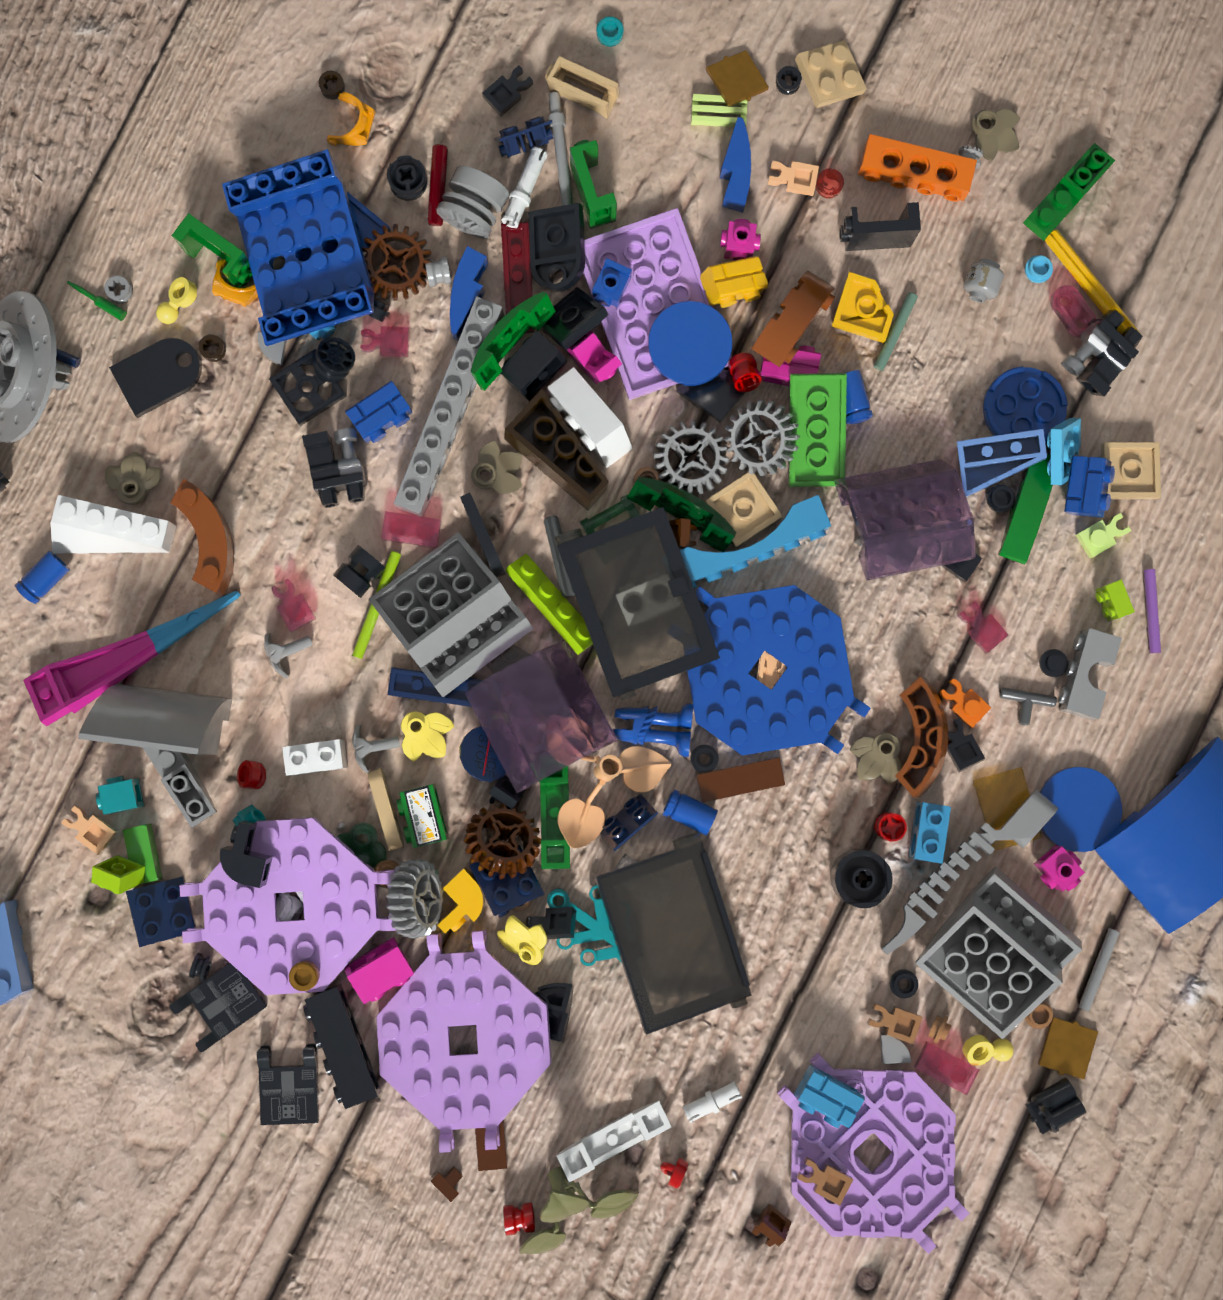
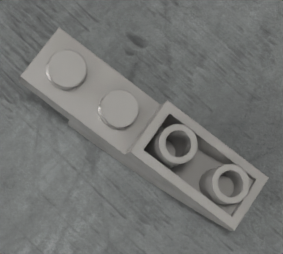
M142 747L161 775L163 785L191 828L217 812L202 780L186 753Z

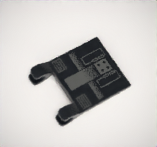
M231 963L169 1006L174 1014H178L193 1003L211 1029V1033L195 1044L200 1052L207 1050L267 1007L250 980Z
M307 1044L303 1049L304 1065L271 1066V1046H260V1049L257 1051V1063L259 1070L261 1125L318 1123L317 1045Z

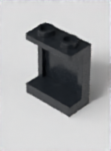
M919 202L907 203L899 220L859 222L857 207H851L848 215L844 216L843 225H840L839 228L840 242H844L845 251L911 247L921 231Z

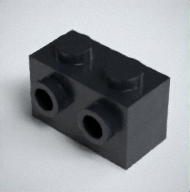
M536 331L523 342L522 347L512 357L504 362L500 374L530 402L565 365L567 360L552 343Z

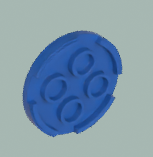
M695 301L676 303L661 312L654 321L648 340L649 355L653 365L663 377L665 376L673 382L684 384V386L701 385L711 381L723 371L732 351V334L724 317L713 307Z
M1022 366L1002 373L989 386L983 401V415L985 423L993 436L1044 429L1046 445L1051 429L1065 421L1068 403L1062 386L1051 374L1046 371L1043 372L1038 369Z
M1071 767L1056 772L1044 782L1040 793L1059 809L1042 827L1041 831L1057 846H1063L1064 849L1074 852L1092 851L1120 826L1122 818L1120 795L1114 784L1102 773L1085 767Z

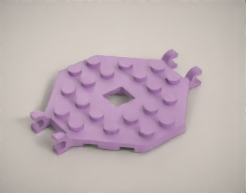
M315 817L256 821L257 825L251 851L273 856L267 884L261 888H256L235 882L225 873L220 862L203 882H186L179 885L180 897L203 894L205 928H188L187 931H182L183 943L206 941L265 995L323 992L377 930L396 931L395 928H392V920L388 919V916L378 917L376 884L391 883L390 875L394 873V870L375 871L368 864L359 859L337 836L335 837ZM303 891L304 920L279 921L276 910V893ZM300 961L313 962L319 969V981L308 991H298L289 982L291 968Z
M487 930L472 932L474 951L443 953L442 933L430 934V936H426L429 956L376 1017L380 1076L440 1130L439 1153L451 1152L455 1148L453 1130L486 1128L485 1150H495L500 1146L499 1124L552 1063L548 1004L534 994L524 982L505 968L488 951ZM476 1025L478 1053L452 1055L450 1052L449 1027Z
M817 1052L810 1059V1062L816 1068L860 1091L865 1096V1100L849 1128L842 1124L839 1128H836L823 1120L825 1115L815 1110L814 1114H810L798 1106L800 1101L796 1099L794 1093L786 1085L777 1092L779 1097L792 1109L791 1194L832 1237L861 1236L865 1238H885V1236L912 1238L929 1254L936 1247V1244L923 1229L946 1206L961 1221L969 1214L966 1208L955 1198L954 1126H956V1114L914 1070L832 1068ZM871 1134H875L892 1152L873 1172L854 1154V1151ZM806 1157L812 1159L818 1168L822 1170L827 1163L853 1178L840 1206L813 1191L815 1183H804L797 1179L798 1172L804 1175H809L812 1172V1167L804 1163Z

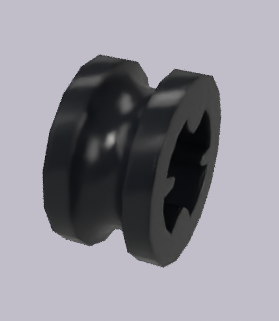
M793 66L783 67L778 72L776 80L778 91L784 95L796 93L802 80L800 71ZM786 76H791L793 81L791 86L787 85L785 81Z
M197 953L192 962L189 977L194 978L198 976L200 981H205L210 971L213 957L208 956L204 958L202 953Z

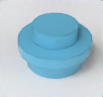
M1042 255L1031 257L1025 265V275L1034 283L1047 281L1053 272L1051 261Z

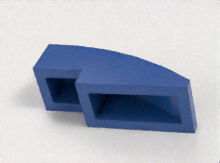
M738 117L723 162L720 178L729 181L722 207L741 213L744 211L750 187L751 150L744 120Z
M468 246L459 262L450 297L451 333L453 339L457 341L461 336L476 296L483 298L485 294L483 285L478 282L488 266L487 256Z

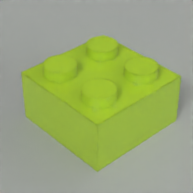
M1122 579L1095 589V597L1101 603L1103 617L1108 622L1135 612Z
M117 855L92 866L91 883L98 885L100 888L110 890L114 894H122L144 883L145 866Z

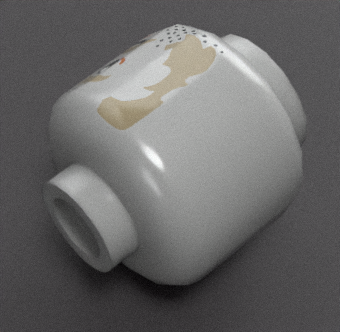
M980 259L979 262L970 265L963 288L970 294L969 298L971 300L985 303L986 300H991L998 296L1004 279V273L997 262L989 259Z

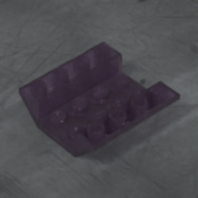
M942 459L835 479L834 483L841 505H849L862 543L858 557L866 581L971 560L976 557L972 512L956 469Z
M565 640L525 657L487 677L465 692L517 794L574 762L618 741Z

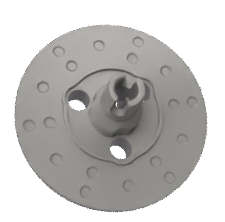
M25 291L13 292L0 301V442L6 443L22 439L33 429L46 407L51 389L65 390L68 388L70 383L55 379L56 373L72 374L68 365L56 362V334L47 306L38 296Z

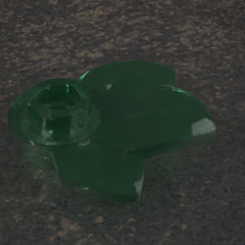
M358 823L352 827L350 832L341 833L337 836L359 859L373 868L387 858L386 848L377 840V831L369 823ZM365 834L368 840L361 841L358 835Z

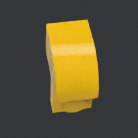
M465 867L443 888L458 905L437 925L444 933L449 929L455 933L467 921L463 917L465 914L475 922L484 908L485 897L475 877Z

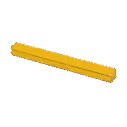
M1057 229L1053 230L1045 239V242L1103 315L1109 310H1116L1124 317V321L1116 329L1120 334L1127 327H1133L1138 331Z

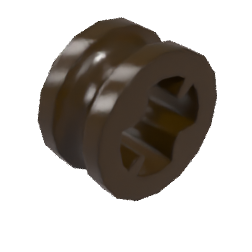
M331 70L324 72L320 76L318 82L323 96L331 100L338 99L339 94L345 91V84L341 75ZM332 80V83L336 81L337 88L332 90L330 87L327 90L328 86L326 83Z
M209 334L200 340L199 351L207 361L218 362L224 358L226 346L218 336ZM211 342L219 346V350L215 349L216 353L213 355L206 350V347L210 348L208 344Z

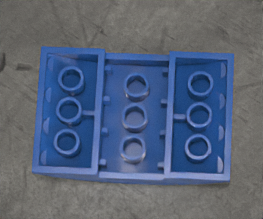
M1215 737L1175 773L1177 777L1139 812L1134 811L1120 826L1094 848L1099 857L1167 934L1187 924L1223 898V741L1219 737Z

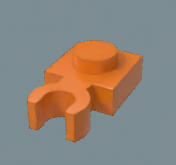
M950 679L949 683L954 686V693L948 694L944 689H941L939 694L945 700H952L955 704L950 710L969 728H973L991 707L971 688L964 693L960 682L956 679Z

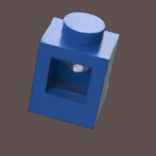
M606 258L592 289V296L596 297L595 300L606 307L611 305L618 307L631 280L632 269ZM611 280L615 282L616 285L613 287H609L606 285V281Z

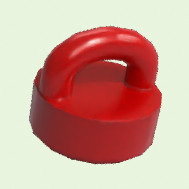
M243 761L237 772L239 786L255 790L262 788L266 781L264 765L255 761Z
M678 1158L676 1165L668 1162L660 1164V1170L670 1176L667 1185L676 1189L680 1187L689 1165L687 1161Z

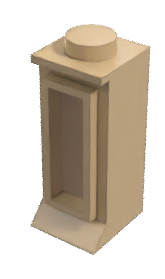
M561 56L558 57L555 65L551 64L546 72L545 79L547 80L549 92H558L559 95L601 114L608 120L619 98V84ZM568 78L604 96L600 99L564 81Z

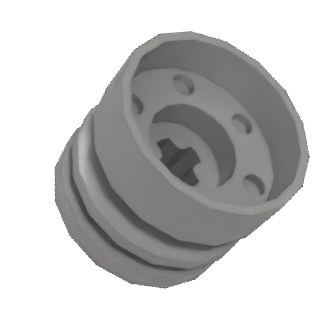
M460 165L456 168L449 182L453 192L447 191L443 194V201L436 208L437 214L456 229L469 235L486 239L492 232L490 226L496 223V217L493 213L502 211L509 197V191L488 174L472 167Z

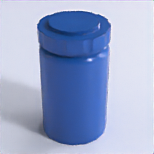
M854 370L846 372V424H858L873 417L861 371Z
M48 551L21 578V581H18L14 586L24 598L37 604L40 598H43L70 571V568L57 555Z
M674 789L663 808L662 815L670 816L671 819L701 834L707 835L718 810L690 796L679 794L680 791Z

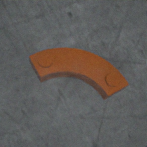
M809 270L801 276L797 287L792 288L781 303L780 308L783 309L781 315L777 312L751 348L778 367H781L784 362L790 364L798 352V349L795 348L797 342L821 309L827 311L835 299V296L832 295L835 288Z
M183 479L170 504L177 507L188 518L197 536L199 558L192 580L224 596L229 587L234 568V543L229 525L214 501L194 484Z
M920 676L900 694L911 714L913 727L915 728V738L907 761L895 775L914 798H921L935 782L945 761L948 747V723L944 706L931 683L926 678Z

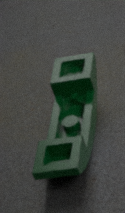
M638 477L626 497L650 512L655 505L659 508L664 507L666 512L678 519H690L691 525H695L702 532L699 540L721 552H725L736 535L733 527L710 505L672 484L656 479Z

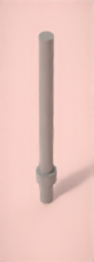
M551 92L548 94L551 112L548 118L553 122L549 126L553 129L562 206L573 204L564 136L566 121L565 114L561 111L559 93Z

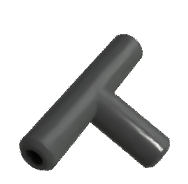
M1004 687L999 692V697L1002 699L1021 702L1018 722L1020 725H1030L1033 704L1055 707L1057 703L1056 696Z

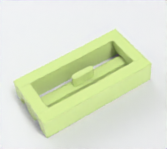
M693 94L691 125L735 127L737 121L735 117L697 115V112L738 114L741 115L746 126L748 101L744 100L732 105L741 107L711 106L727 104L721 95Z

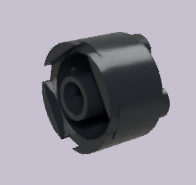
M853 849L836 858L831 869L830 881L835 894L842 901L857 908H871L881 903L889 894L892 888L893 877L890 866L881 856L872 851ZM860 871L862 874L867 875V880H863L862 885L855 881V877L859 876Z

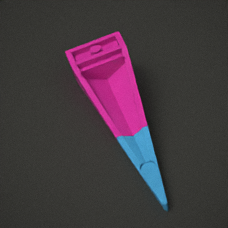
M234 591L194 611L142 633L46 665L25 678L23 681L40 721L45 726H49L71 711L75 714L102 695L109 687L119 683L235 601L241 594L238 591Z

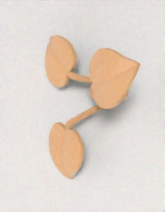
M553 714L548 721L546 729V743L552 757L564 765L574 763L578 757L585 761L595 762L594 774L599 780L587 798L586 803L579 799H572L564 803L558 812L559 829L568 845L576 849L590 844L599 836L603 829L602 827L605 823L603 810L597 806H590L605 782H609L620 773H623V782L626 787L634 792L645 793L658 785L664 774L671 767V762L658 752L641 746L625 749L619 758L614 755H606L602 759L599 756L584 755L583 753L591 748L593 741L589 727L578 719Z

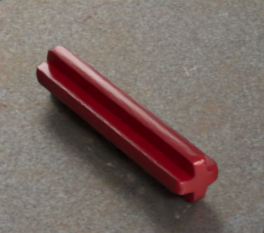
M435 144L432 148L427 221L430 226L436 227L443 225V219L437 214L436 208L443 201L442 196L445 193L448 156L446 145Z

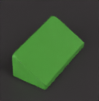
M152 824L124 829L123 835L128 859L145 866L144 883L163 879Z

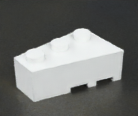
M574 367L547 387L551 395L550 403L558 412H563L568 426L574 432L577 431L581 435L582 442L590 451L595 453L605 468H608L633 449L622 422Z

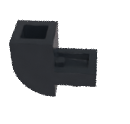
M245 820L239 822L238 826H234L230 842L234 843L233 847L226 846L220 849V862L225 873L235 882L261 888L267 884L273 856L251 851L257 823Z

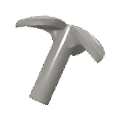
M271 633L266 634L264 637V649L273 669L285 678L290 676L281 667V659L313 646L309 636L286 645L271 644Z
M356 725L352 736L355 759L360 768L367 773L370 770L365 764L364 757L368 753L400 747L398 736L373 741L360 738L362 725Z

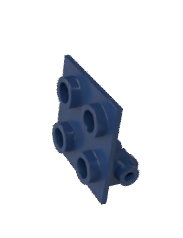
M539 116L525 121L526 127L518 129L517 126H511L500 130V136L494 139L498 142L502 141L503 145L498 146L501 157L507 156L510 158L521 153L516 137H518L523 153L526 152L521 136L524 134L530 149L534 147L529 132L532 134L536 147L549 144V140L554 139L550 128L545 130L544 126L553 123L552 120H544L543 116Z
M639 794L637 797L629 799L619 813L605 820L600 834L611 848L616 851L659 813Z
M518 845V848H517V849L519 850L520 853H522L523 850H522L521 846ZM479 862L469 865L494 916L503 917L509 913L510 909L545 895L531 867H527L526 872L523 874L517 871L516 876L513 878L506 872L505 877L500 880L498 872H494L493 876L489 877L488 869L484 868V870L479 871Z
M183 876L126 891L139 947L182 936V931H187L188 928H195L188 896L180 897L179 885L184 884Z

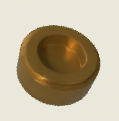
M310 961L298 962L289 972V982L298 991L312 989L318 983L320 977L318 967Z

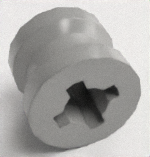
M443 256L440 260L436 261L428 259L432 261L425 264L429 286L435 287L437 283L442 282L446 285L452 284L447 256Z

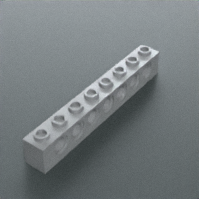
M476 296L393 503L398 510L422 519L424 518L477 385L471 373L475 355L489 332L504 317L503 306Z

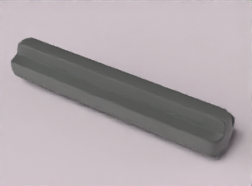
M549 516L544 519V525L561 595L565 598L572 597L575 594L557 548L558 545L564 543L559 518L557 516Z

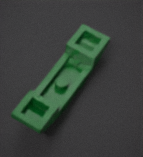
M538 293L516 306L486 336L475 355L471 368V373L481 390L485 391L500 375L502 369L498 363L531 327L539 331L556 312L547 293Z
M539 755L541 869H570V846L559 829L557 818L562 805L569 801L568 765L559 763L552 755Z

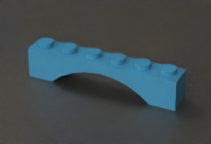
M817 495L792 505L776 530L750 547L720 553L700 551L687 547L680 550L695 589L697 588V582L706 579L707 583L723 577L722 572L732 569L733 573L749 567V561L758 558L759 562L774 557V551L784 548L785 552L801 546L799 541L810 538L811 541L826 536L825 531L831 527V523L821 499ZM667 556L662 557L661 562L666 574L669 575L670 580L675 579Z

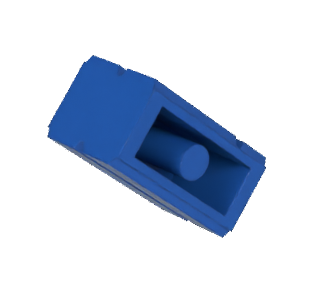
M392 380L345 411L366 443L369 441L373 443L380 441L386 436L387 433L385 431L393 425L396 428L404 425L410 419L408 415L413 413Z
M1072 456L1064 512L1077 516L1104 517L1105 511L1109 510L1111 504V496L1107 494L1108 485L1113 482L1115 476V468L1111 466V461L1100 457Z

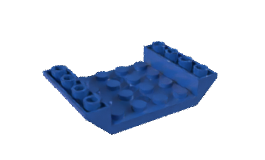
M328 149L222 184L228 209L237 217L263 313V317L258 318L266 346L374 313V291L347 192ZM332 239L337 240V249L332 253H327L325 251L326 243ZM304 248H310L312 254L309 260L300 261V251ZM283 256L285 258L284 267L274 270L273 261L275 258Z

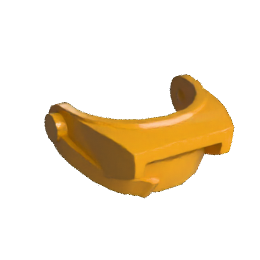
M342 92L339 94L338 99L354 105L360 112L359 119L350 132L342 136L328 135V144L337 146V144L350 146L366 145L376 112L352 94Z
M218 260L212 285L214 296L219 295L224 300L228 299L231 302L246 307L258 297L255 284L247 288H236L225 283L222 279V271L226 266V260Z

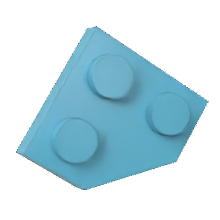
M1069 418L1053 427L1048 434L1047 445L1048 448H1051V459L1048 462L1047 472L1051 476V485H1063L1069 481L1072 456L1078 455L1081 447V418Z

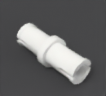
M732 1081V1083L714 1092H711V1090L705 1092L706 1096L684 1105L683 1109L689 1122L692 1123L711 1112L715 1114L720 1112L719 1108L741 1099L742 1095L735 1081Z

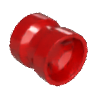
M739 353L729 360L728 368L733 376V383L737 391L750 392L761 384V375L757 369L755 357L752 354Z
M883 813L876 818L874 830L876 835L883 840L898 841L906 834L907 824L905 819L899 814Z
M532 1202L523 1203L520 1210L513 1205L503 1206L506 1236L515 1235L517 1231H521V1228L526 1233L535 1232Z

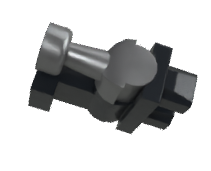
M1109 310L1100 319H1092L1086 330L1081 334L1082 345L1075 355H1067L1061 362V365L1068 372L1077 376L1076 380L1092 395L1104 397L1111 389L1110 384L1128 366L1131 359H1134L1139 353L1135 347L1143 336L1133 327H1127L1120 334L1116 329L1124 321V317L1116 310ZM1093 354L1095 357L1085 367L1083 362Z
M345 428L334 432L335 443L342 447L343 459L335 460L331 436L327 431L302 436L313 481V489L319 496L324 508L339 505L337 492L347 490L350 503L365 500L364 487L368 485L364 467L357 459L353 443L357 441L356 429Z

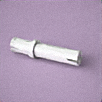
M531 148L516 188L510 192V202L501 219L504 224L509 220L507 223L508 227L517 228L525 208L530 205V195L548 156L545 151L542 153V156L540 155L543 150L541 148Z

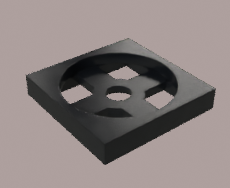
M316 349L269 378L299 426L307 423L347 397L338 382L332 383L330 398L323 401L318 394L319 386L326 381L319 378L316 374L310 376L304 373L301 366L311 365V358ZM292 373L297 381L296 387L285 394V382L289 374ZM305 382L312 383L313 388L310 392L303 391L302 386ZM304 397L310 400L314 408L310 411H301L294 408L292 404Z

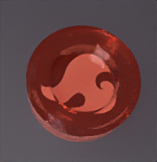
M832 168L820 172L816 180V190L824 198L838 196L844 186L842 174Z

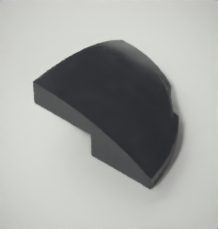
M723 370L717 377L707 383L696 386H684L682 384L676 390L695 407L702 408L719 423L722 422L746 393L737 391L733 383V376L728 370Z
M551 983L538 987L540 991L534 994L548 1004L550 1039L564 1043L571 1012L574 985Z

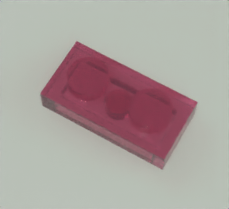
M385 511L381 539L390 542L437 548L442 521L440 519Z
M927 1041L914 1065L919 1071L965 1095L968 1094L980 1070Z

